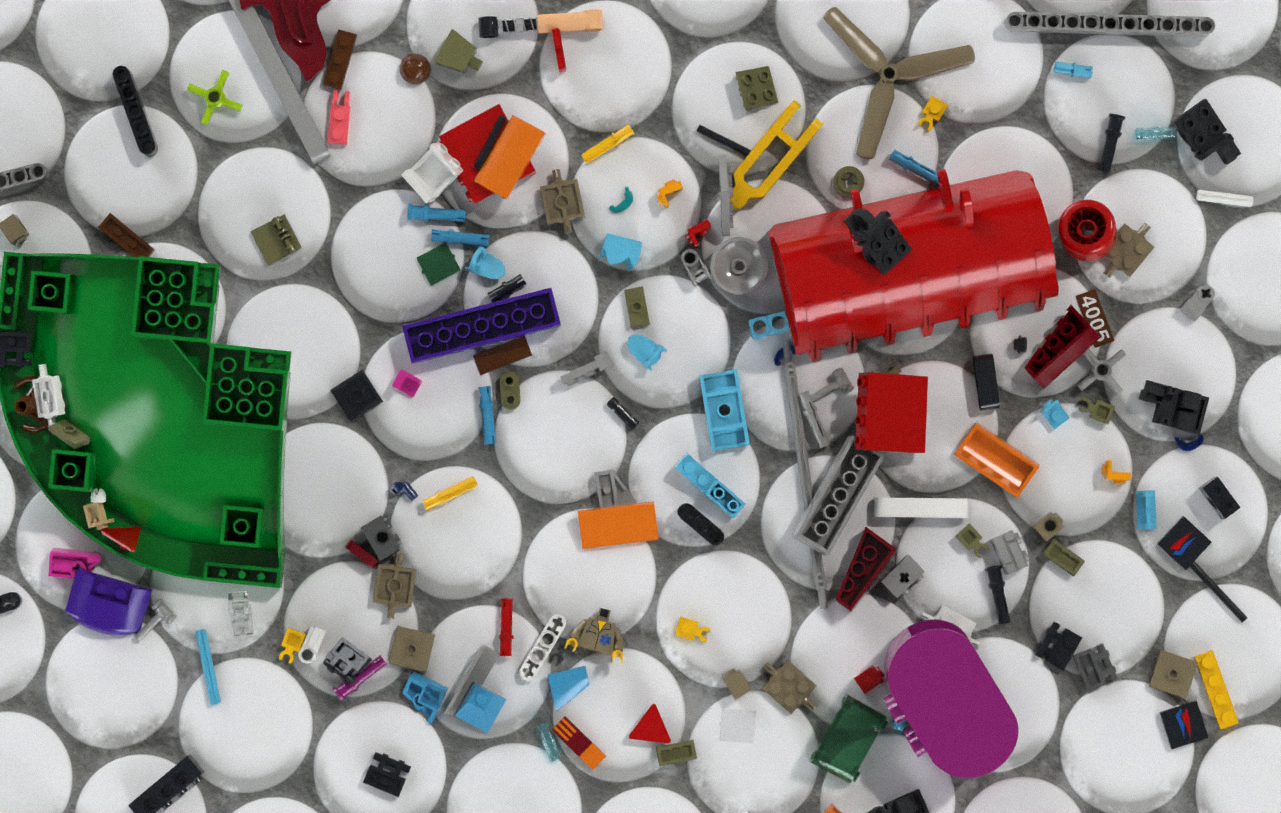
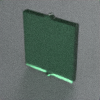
M446 242L417 257L423 269L422 273L426 275L431 286L460 271L455 255L451 253Z

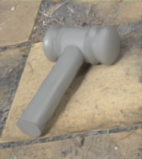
M838 368L832 372V376L836 381L810 395L812 402L839 387L842 390V394H848L854 389L843 368Z
M161 599L155 601L151 606V609L155 610L157 614L134 636L138 641L162 619L166 624H171L176 619L177 615L173 614V611Z

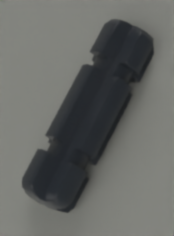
M615 397L611 398L607 402V406L611 410L614 409V413L624 423L627 422V426L633 430L639 424V421L635 417L632 418V414L622 404L619 405V401Z

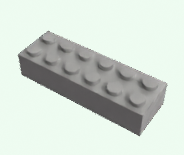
M853 435L848 436L793 532L792 537L824 556L829 555L885 454L880 451L856 450L855 437Z

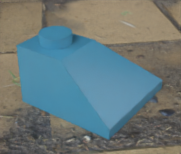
M473 681L454 715L488 733L506 699Z

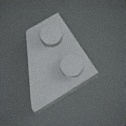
M613 469L594 472L600 508L637 503Z

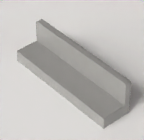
M484 644L481 646L444 713L456 717L454 714L472 682L483 685L500 653Z

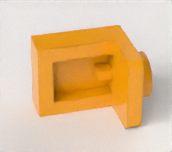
M675 179L664 183L665 187L659 188V194L656 195L659 204H664L665 208L669 207L666 196L683 190L681 182H676Z
M1106 460L1105 464H1102V476H1105V480H1114L1113 484H1125V481L1131 480V473L1112 472V460Z

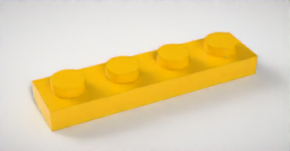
M1213 650L1194 656L1195 661L1198 662L1197 668L1219 729L1238 724L1237 716Z

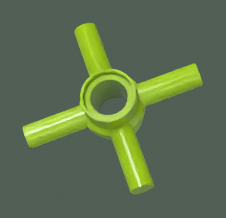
M222 70L216 86L208 90L189 83L187 91L204 97L207 104L200 123L208 126L214 109L222 105L241 112L243 105L225 98V94L222 91L229 72ZM214 93L220 95L217 102H211L210 100L211 95Z

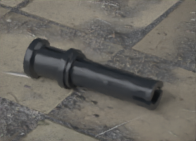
M1109 113L1108 128L1105 129V135L1107 136L1098 170L1111 173L1117 140L1122 136L1120 131L1126 117Z
M1002 565L985 568V571L988 572L990 582L988 587L992 589L999 625L1011 622L1004 593L1005 581H1003L1001 574Z

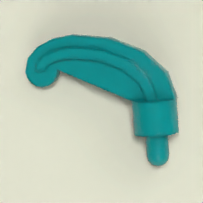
M625 187V200L616 207L611 205L609 207L610 211L618 213L626 210L632 204L633 195L628 187Z

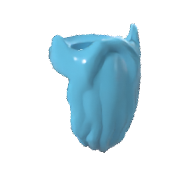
M478 245V250L471 259L470 267L465 266V268L472 273L489 279L503 277L505 275L503 262L488 254L484 247Z
M636 334L628 337L629 351L650 371H652L651 365L656 364L660 360L661 352H667L664 346L657 345L654 341L643 335Z

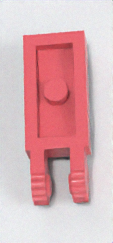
M334 90L330 110L328 143L347 145L351 109L349 106L350 91L345 92L344 106L338 105V90Z

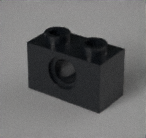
M1213 477L1199 487V490L1221 519H1226L1241 508L1219 477Z

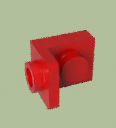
M709 220L687 229L688 234L685 236L690 246L699 247L695 236L702 237L709 233L708 229L711 228Z
M871 665L854 677V680L864 694H866L880 683L885 682L883 680L885 675L879 666L875 668Z

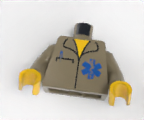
M600 608L597 619L593 617L583 619L574 627L564 647L566 649L567 645H572L574 647L572 652L576 650L577 646L612 655L611 660L613 663L615 657L621 659L620 663L623 662L624 640L620 629L615 626V623L608 622L611 610Z

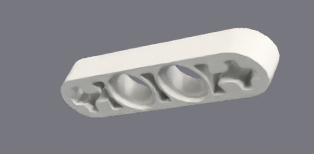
M555 614L549 619L520 668V676L523 680L531 681L538 674L566 626V619L563 615ZM560 617L562 618L563 626L556 628L555 631L559 632L556 635L553 631L547 630L548 626L553 628L555 624L553 619ZM549 633L553 636L552 644L547 645L543 642L544 634ZM540 650L543 652L544 657L541 661L533 659L534 651ZM530 659L534 664H538L539 667H533L531 671L534 673L533 676L525 677L523 669L529 668L531 664L527 662Z

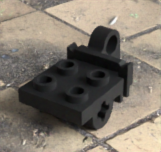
M1207 99L1201 100L1174 120L1178 127L1179 135L1190 145L1192 152H1197L1195 157L1203 161L1216 151L1223 163L1227 165L1241 154L1234 143L1233 136L1230 133H1224L1227 129Z
M857 208L844 220V223L855 236L853 239L860 241L857 245L862 246L865 250L863 252L865 260L870 265L877 267L881 274H887L912 248L893 221L887 219L891 216L888 211H881L874 217L868 210Z
M1146 380L1139 399L1156 403L1152 422L1200 435L1209 397Z
M916 789L883 804V806H877L866 813H929L920 790Z

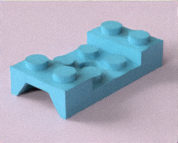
M737 369L699 375L711 451L750 445ZM721 405L729 406L730 413L723 416L719 413Z

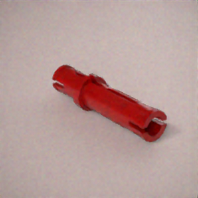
M501 598L500 635H498V639H500L499 656H512V639H514V635H512V598Z

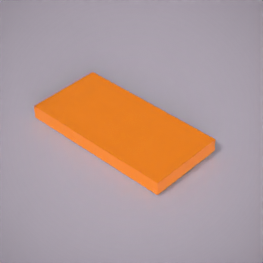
M654 501L578 511L582 549L659 540Z

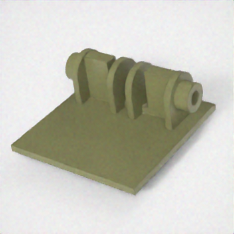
M769 66L735 72L739 85L738 90L741 92L740 96H742L743 107L746 111L754 107L778 103Z
M285 214L280 217L276 216L272 218V221L251 231L267 265L302 248Z

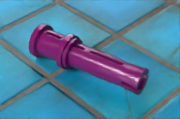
M379 655L367 665L361 674L356 673L353 675L356 678L354 684L351 685L348 682H343L332 689L343 702L346 696L353 691L356 692L360 684L387 665V663Z

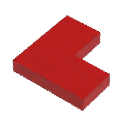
M552 29L559 72H565L567 69L560 29Z

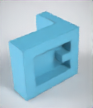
M1050 399L1042 405L1044 409L1040 412L1053 429H1056L1070 418L1059 404L1058 399L1054 401Z

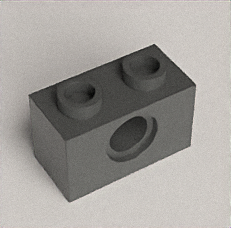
M382 516L361 527L380 561L400 550V544H402L398 535L392 534L390 530L392 525L388 518H383ZM382 531L388 535V539L384 543L378 540V534Z

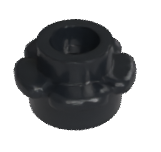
M1019 335L1018 339L1014 340V350H1017L1018 354L1021 352L1026 353L1027 337Z

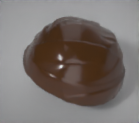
M410 54L401 61L399 70L401 77L406 82L420 84L430 76L431 66L426 57L420 54Z

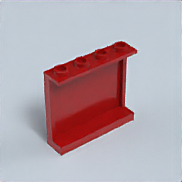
M500 104L439 136L441 140L439 143L447 148L451 157L459 161L463 171L457 177V180L461 186H466L468 191L465 194L469 202L474 201L475 205L495 194L474 182L480 171L474 167V164L499 116L505 117L506 121L490 152L509 122ZM531 161L519 180L536 173Z
M871 372L859 373L857 379L858 397L856 399L857 416L855 419L856 450L925 453L928 376Z

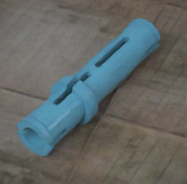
M896 149L893 150L889 158L890 161L903 167V170H909L939 187L937 172L915 161L912 156L908 157Z
M432 229L431 241L448 242L449 245L458 243L488 247L489 234L453 232L452 229H449V231Z
M491 386L478 387L484 444L496 443Z

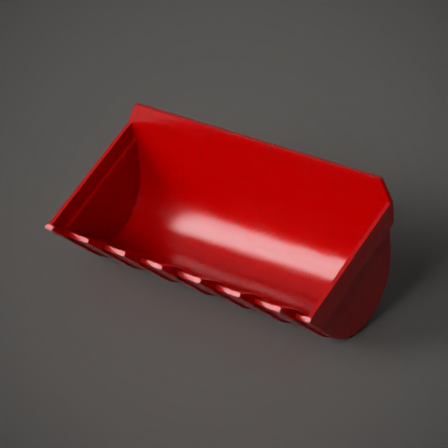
M944 169L937 171L939 188L862 205L859 190L855 189L850 191L853 207L775 224L768 231V236L795 354L799 355L809 352L811 361L816 362L820 361L821 349L846 344L849 354L857 352L858 341L883 335L886 345H892L895 342L896 332L921 327L923 336L927 337L932 335L933 324L958 318L961 329L967 328L971 321V315L996 310L998 320H1002L1007 317L1008 307L1033 302L1035 311H1042L1046 298L1058 296L1059 286L1056 277V263L1050 228L1032 175L1028 172L1014 170L949 185L947 172ZM857 208L868 210L874 217L881 211H888L891 216L887 219L893 221L912 248L887 274H881L877 267L870 265L863 256L865 250L862 246L857 245L860 241L853 239L855 236L844 223V220Z

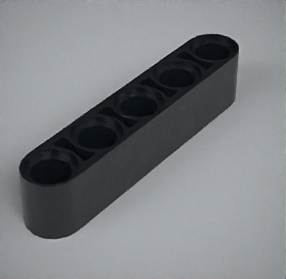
M117 66L113 70V78L137 146L144 155L154 156L158 152V144L134 77L125 66ZM121 71L127 72V77L124 80H119L118 78ZM133 89L132 97L126 98L125 91ZM139 107V114L132 116V108ZM143 124L146 125V131L143 134H139L137 131L138 127ZM151 142L153 144L152 150L149 152L144 151V145Z

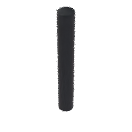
M499 116L474 164L475 168L481 169L506 121L505 117Z
M699 125L697 132L745 156H748L751 151L702 125Z

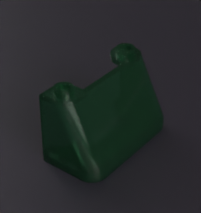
M846 693L841 701L842 707L838 708L834 719L817 746L818 750L812 753L809 762L850 784L852 781L856 782L860 775L858 769L879 731H884L888 721L886 720V715Z

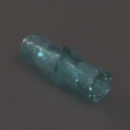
M1153 126V128H1136V140L1149 139L1158 141L1161 139H1175L1176 137L1175 127L1158 128V126Z
M548 722L536 726L542 739L541 744L545 747L550 762L562 758L557 748L556 737H553Z

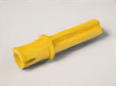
M627 124L584 152L582 158L586 163H590L616 145H621L622 141L635 133L630 125Z
M472 476L441 492L437 491V494L422 500L426 510L429 511L438 505H445L446 501L477 487L478 484Z

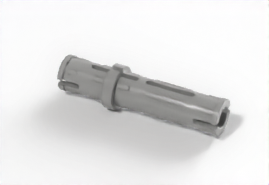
M809 391L798 394L797 396L804 410L802 411L803 415H806L818 449L828 446L830 443L818 417L817 406H814Z

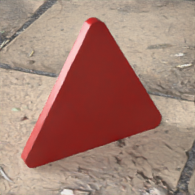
M140 527L101 529V533L120 544V548L128 549L131 552L135 551L141 531Z
M655 704L650 706L629 734L630 739L668 744L671 742Z

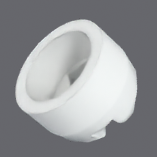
M95 488L91 492V502H106L105 491L99 489L98 492V489Z

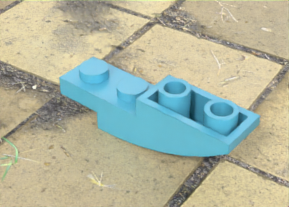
M688 453L674 467L732 518L745 506V503Z

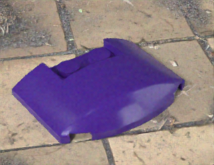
M77 568L65 612L80 625L98 633L115 636L137 634L141 630L152 589Z

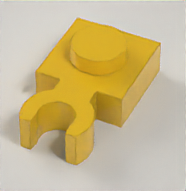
M931 96L922 111L926 117L919 121L918 126L920 127L923 122H927L929 124L927 132H929L933 127L932 121L939 122L948 104Z
M680 616L675 635L694 640L696 635L701 641H707L708 639L702 637L701 633L704 630L710 632L711 629L708 627L698 628L699 622Z
M288 627L281 644L286 649L280 653L279 660H282L283 656L288 654L290 656L288 663L291 664L294 661L293 652L300 651L307 634Z

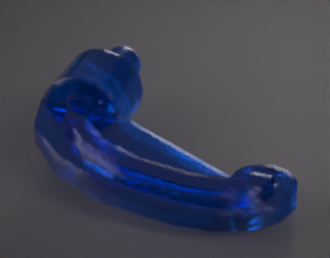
M790 345L791 353L795 355L794 345ZM783 347L775 355L774 363L776 366H780L781 362L779 360L784 357Z
M1200 434L1197 440L1188 443L1175 437L1177 446L1183 451H1191L1203 443L1204 437Z

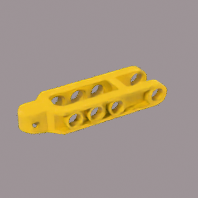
M795 100L790 103L734 172L735 187L733 188V198H729V202H733V210L742 209L749 200L763 199L823 126L824 123L816 118L797 141L786 134L783 128L801 107ZM778 136L791 149L760 187L753 188L744 181V175L754 165L759 156L765 152L773 139Z

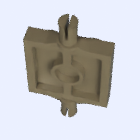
M556 169L558 177L556 176V171L552 170L554 182L549 185L540 186L547 224L563 223L565 234H568L567 226L571 234L573 233L571 222L585 217L578 180H562L560 169Z
M1125 223L1119 229L1113 248L1104 256L1111 264L1104 272L1108 278L1116 270L1122 271L1131 277L1154 249V246L1144 237L1149 229H1151L1148 224L1144 223L1139 231L1131 229Z
M395 553L394 564H378L373 602L388 606L386 618H390L391 613V618L394 619L396 607H412L417 569L403 566V554L401 553L400 555Z
M787 660L778 669H775L769 662L764 665L763 669L771 676L762 689L790 714L802 704L811 712L815 709L817 705L808 698L817 685L791 661Z

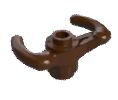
M26 376L17 381L14 387L20 389L24 385L32 383V380L38 377ZM32 386L26 396L20 397L15 402L14 407L17 413L23 416L29 415L40 423L38 426L23 424L22 430L29 433H39L47 430L49 425L48 419L44 417L38 418Z

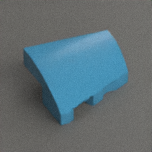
M586 666L548 674L556 710H559L590 685Z
M413 672L408 678L403 694L414 703V707L418 711L421 710L428 718L426 721L432 724L448 688L417 672Z

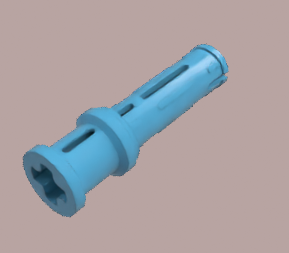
M409 203L408 221L420 219L427 222L429 219L465 222L466 210L430 208L428 205L412 206Z

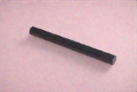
M1195 561L1189 566L1242 623L1248 618Z

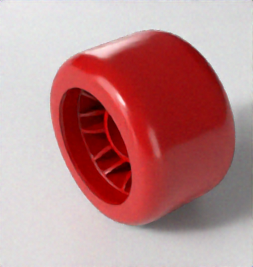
M1087 199L1072 203L1063 211L1059 219L1058 234L1060 243L1065 252L1076 260L1089 262L1101 259L1111 251L1117 237L1116 222L1112 212L1104 204L1095 200ZM1086 230H1090L1093 232V234L1090 236H1084L1083 232Z

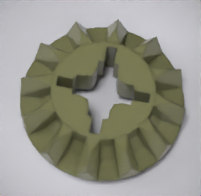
M846 166L837 171L834 177V186L837 192L843 196L851 197V190L858 189L860 193L863 189L864 176L856 167ZM850 174H852V181L856 184H851L846 189V182L841 179H848Z

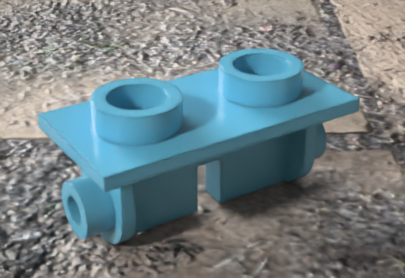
M1155 490L1135 491L1137 529H1157Z

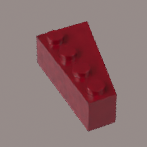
M1071 304L1064 318H1060L1057 322L1058 326L1053 333H1049L1045 338V344L1042 348L1037 349L1024 367L1043 389L1101 338Z
M867 527L864 529L835 599L836 602L851 613L897 552L895 547Z

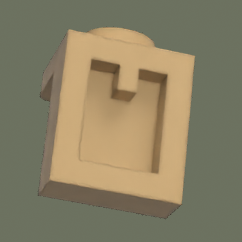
M103 502L83 506L88 528L96 527L97 530L108 528V523L114 522V518L107 519Z

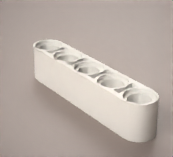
M875 497L874 517L968 518V499Z

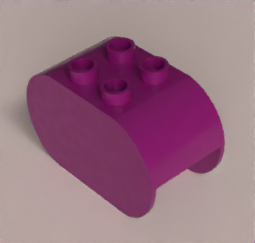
M937 619L920 621L902 630L890 644L885 657V677L891 694L885 697L884 700L897 724L906 719L911 727L906 729L904 733L916 756L920 757L928 753L932 762L941 770L962 778L980 777L999 768L1009 758L1016 746L1019 733L1018 722L966 634L955 624Z

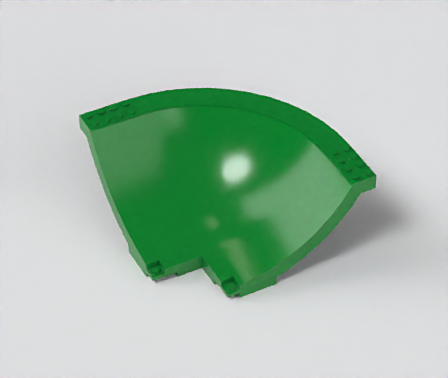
M4 251L0 285V332L33 333L32 353H24L25 358L32 359V366H25L24 368L10 365L0 367V401L14 445L28 472L44 495L68 521L90 539L114 554L145 568L172 576L202 581L282 588L286 554L284 534V469L292 352L214 344L220 287L219 264L143 256L130 257L71 253L26 254ZM8 352V358H16L17 352ZM46 364L48 375L59 376L62 384L61 392L65 402V414L55 417L56 423L65 419L89 436L90 443L73 449L52 434L49 428L39 433L23 431L21 428L23 424L30 426L40 425L31 416H23L17 413L14 407L15 402L20 397L26 396L33 384L28 383L20 389H16L14 384L26 376L40 377L38 365ZM95 488L98 489V492L99 489H103L106 493V502H103L107 519L114 518V522L108 523V528H141L134 552L120 548V544L103 535L101 529L97 530L96 527L88 528L83 506L94 503L91 502L90 496Z

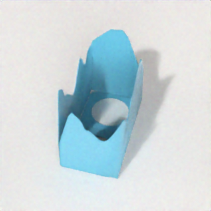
M607 233L598 262L604 256H607L609 264H617L624 261L627 264V270L631 271L633 266L635 267L638 264L642 242Z
M785 311L750 319L748 322L750 336L753 340H761L767 336L779 335L789 331ZM781 316L784 318L785 326L782 329L778 330L772 326V319L774 317ZM761 320L765 322L767 328L764 333L757 334L754 332L753 324L756 321Z

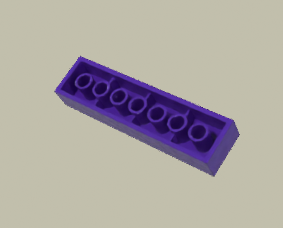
M547 288L403 325L402 328L411 363L417 364L560 327L561 323L552 288Z

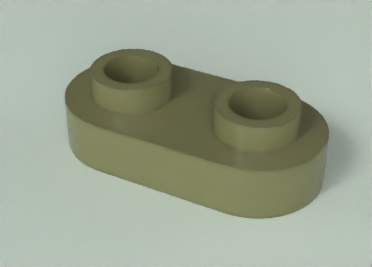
M511 371L503 373L500 377L501 403L508 410L516 409L521 401L519 378ZM508 377L513 379V383L510 385L506 383ZM510 396L514 397L512 404L507 402V398Z

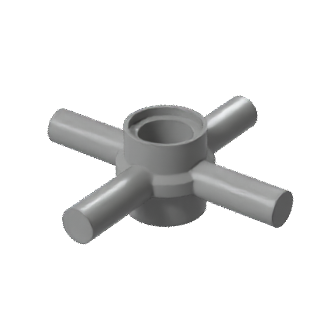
M1087 349L1083 354L1092 364L1091 374L1080 382L1077 387L1083 391L1096 379L1100 381L1105 380L1118 395L1123 389L1111 376L1112 366L1126 356V353L1121 349L1106 361L1098 360L1090 349ZM1099 365L1105 366V375L1098 374L1097 367Z

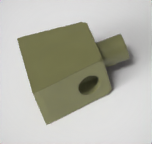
M453 29L450 31L434 60L436 64L460 73H465L468 67L479 71L483 64L482 60L474 57L477 48Z

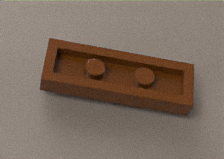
M338 29L323 85L342 90L357 34Z
M111 213L98 227L133 257H150L155 251L152 246Z

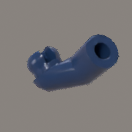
M394 482L390 487L392 494H406L411 501L419 496L408 482Z

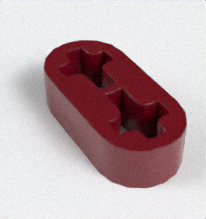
M352 539L345 545L346 549L373 569L379 562L376 557Z

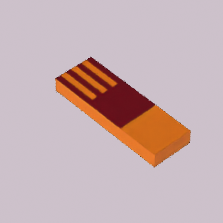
M566 716L553 727L552 731L592 770L606 757Z

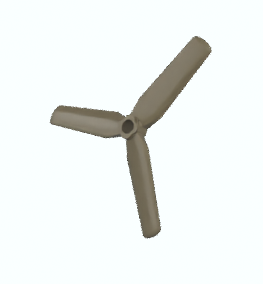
M837 7L829 9L823 17L866 67L879 74L880 80L870 94L856 152L859 157L864 159H873L875 157L894 100V82L896 80L914 81L966 66L975 61L973 48L971 45L910 56L895 65L889 64L882 50ZM891 70L894 73V77L886 78L884 71Z

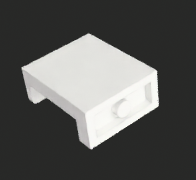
M439 142L432 143L429 146L430 149L411 169L405 170L402 174V177L425 203L435 201L463 171L459 161L451 157L447 148Z

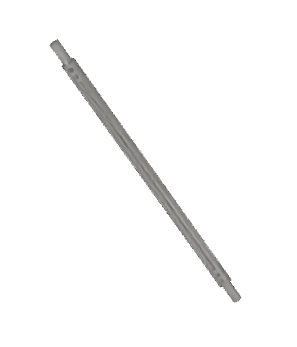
M790 342L782 343L785 359L783 366L804 511H806L813 499V490L800 400L797 396L799 392L795 362L792 361ZM810 547L815 590L818 591L820 609L828 608L825 592L827 586L822 554Z

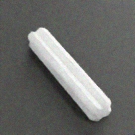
M1198 190L1196 194V200L1246 207H1251L1254 201L1252 196Z

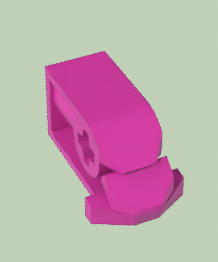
M53 548L50 551L48 576L74 579L78 564H80V568H83L82 570L91 572L94 566L102 561L101 554L97 551Z

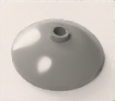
M734 237L725 240L715 249L711 258L710 269L714 281L721 289L731 294L743 295L756 290L763 283L768 271V261L764 250L755 241L744 237ZM741 264L742 269L736 270L735 265Z

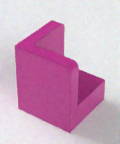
M401 369L392 386L414 397L423 381Z

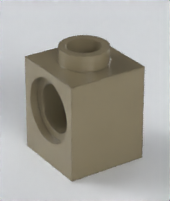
M12 214L0 223L1 231L12 245L24 243L27 240L26 237L30 235L15 214Z
M1049 512L1032 528L1044 542H1047L1064 526L1061 524L1063 522L1062 518L1057 513ZM1048 520L1054 523V528L1051 531L1045 529V522Z
M733 668L724 674L726 677L723 680L734 699L752 690L739 669L736 671Z

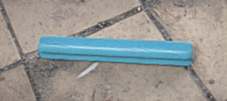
M205 629L197 630L196 638L209 701L211 705L219 704L221 699L207 632Z

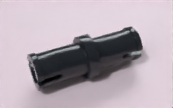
M519 274L508 282L504 281L501 283V286L488 292L489 298L497 294V296L491 299L492 303L507 295H512L513 291L526 285L525 280L517 283V281L523 278L522 275Z

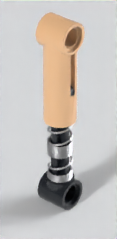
M597 9L572 13L537 15L536 19L529 17V19L515 18L514 20L513 18L512 20L504 19L502 21V19H497L495 16L478 18L480 38H496L499 34H504V32L511 33L512 31L524 33V31L528 32V30H533L534 32L537 30L539 34L552 33V29L556 28L560 29V32H595L603 30L602 10Z

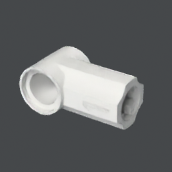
M312 625L310 626L298 654L301 662L310 664L317 659L318 651L327 631ZM309 649L312 651L313 657L306 661L303 658V653Z

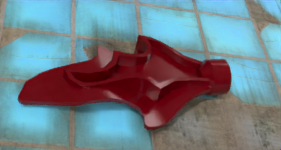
M239 0L242 10L261 4L270 13L279 45L297 64L307 82H310L323 69L327 52L325 41L317 23V14L321 7L331 0Z

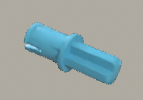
M1055 62V73L1089 79L1092 77V66L1077 65L1076 62H1073V64Z

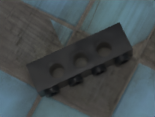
M188 755L128 806L134 813H156L161 808L166 810L173 804L171 800L174 797L178 796L180 798L188 791L187 786L191 783L196 785L203 779L201 775L204 773V770L191 755ZM181 772L187 775L185 783L178 780V775ZM165 785L171 786V795H166L163 792ZM150 797H153L157 800V806L155 808L149 806L148 800Z

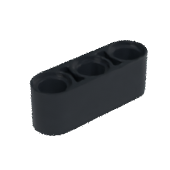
M993 354L973 356V366L980 411L999 409L1000 401Z
M689 503L679 506L677 513L680 519L712 545H719L723 542L724 533L695 507ZM684 506H688L692 510L691 516L687 518L681 515V509ZM698 519L706 521L705 529L699 530L696 528L695 523ZM713 531H718L721 534L720 541H711L710 534Z

